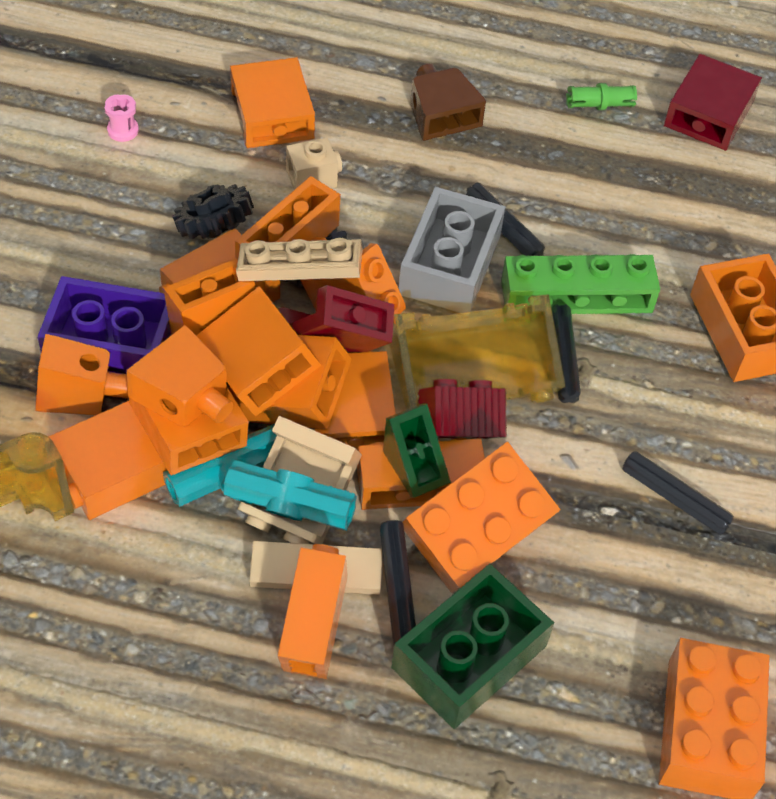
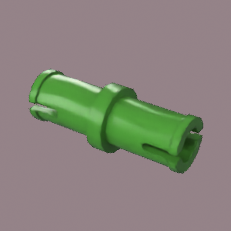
M597 83L596 87L569 86L567 91L571 93H566L568 108L596 107L597 110H606L607 107L615 106L634 107L636 102L632 100H637L635 85L608 86L606 83Z

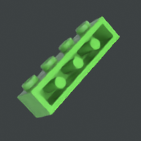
M653 255L505 256L501 277L506 315L550 314L551 307L555 304L560 306L568 305L571 308V314L653 313L660 292Z

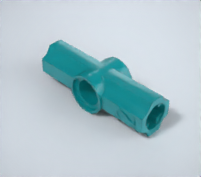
M275 424L249 434L247 446L172 476L168 470L163 472L164 482L173 502L180 507L218 489L224 491L225 477L228 468L231 467L234 460L263 468L277 437L272 432Z
M234 460L231 467L228 468L224 481L223 495L231 499L265 507L266 511L292 520L302 521L304 518L346 531L352 522L357 495L354 493L333 488V486L315 483V480L308 476L284 469H278V472L237 460Z

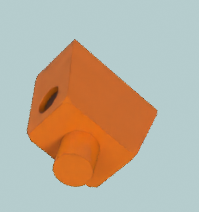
M185 325L127 369L128 397L179 426H188L203 413L216 423H221L233 410V402L224 396L227 382L225 365Z
M45 334L38 367L35 411L98 415L102 411L104 395L128 399L127 374L108 371L110 352L106 349Z

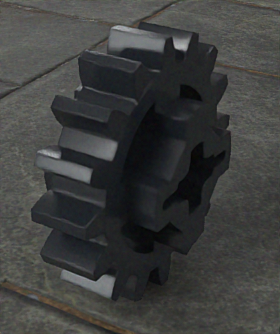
M233 184L225 188L224 185H211L198 194L190 195L187 201L181 202L183 207L175 208V215H172L182 237L189 236V239H194L201 235L202 239L216 238L221 233L237 228L240 223L245 222V216L252 215L254 205L245 186L238 188L237 184Z

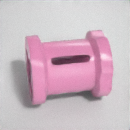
M116 94L105 101V113L110 120L107 125V131L110 138L115 141H130L138 135L139 127L134 119L136 102L131 96Z

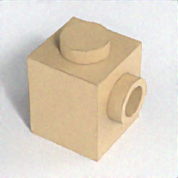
M328 138L286 146V172L294 190L310 176L331 189L337 187L338 172L342 171V161L339 152L333 151Z

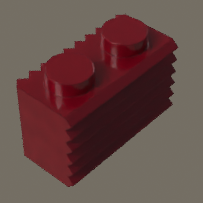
M457 379L433 380V387L419 389L418 403L419 405L422 403L428 405L437 438L495 439L507 437L505 388H492V381L489 380L468 381V387H457Z

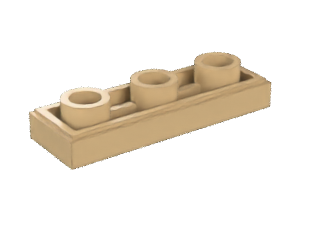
M335 238L321 241L296 239L290 242H265L258 240L251 243H241L236 269L238 281L360 278L362 242L361 239L347 240L345 238Z
M253 541L250 587L292 589L300 548L312 549L313 545ZM332 546L339 549V555L346 556L348 577L344 593L380 595L382 549Z

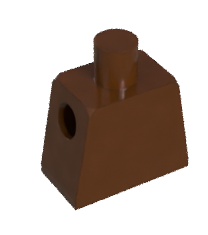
M424 64L417 70L416 77L412 80L411 107L423 141L483 126L486 100L459 69L450 68L437 71L434 65Z

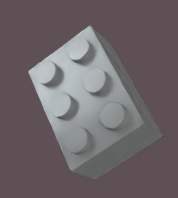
M435 187L401 264L399 279L401 295L470 316L501 235L506 206Z

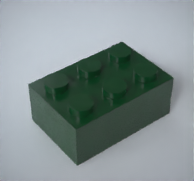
M488 564L394 644L391 668L455 730L547 647L555 622L493 565Z

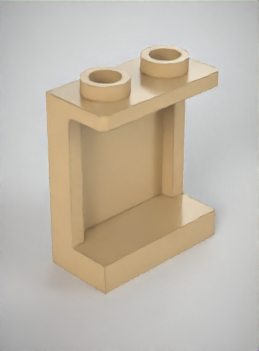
M279 416L272 430L277 437L263 468L278 472V469L289 470L314 479L315 483L347 490L362 456L361 453L350 445ZM240 502L238 507L239 511L248 515L245 523L267 533L271 526L279 528L286 532L283 540L290 543L309 544L310 542L322 544L330 528L328 525L304 518L302 521L285 518L266 511L265 507Z

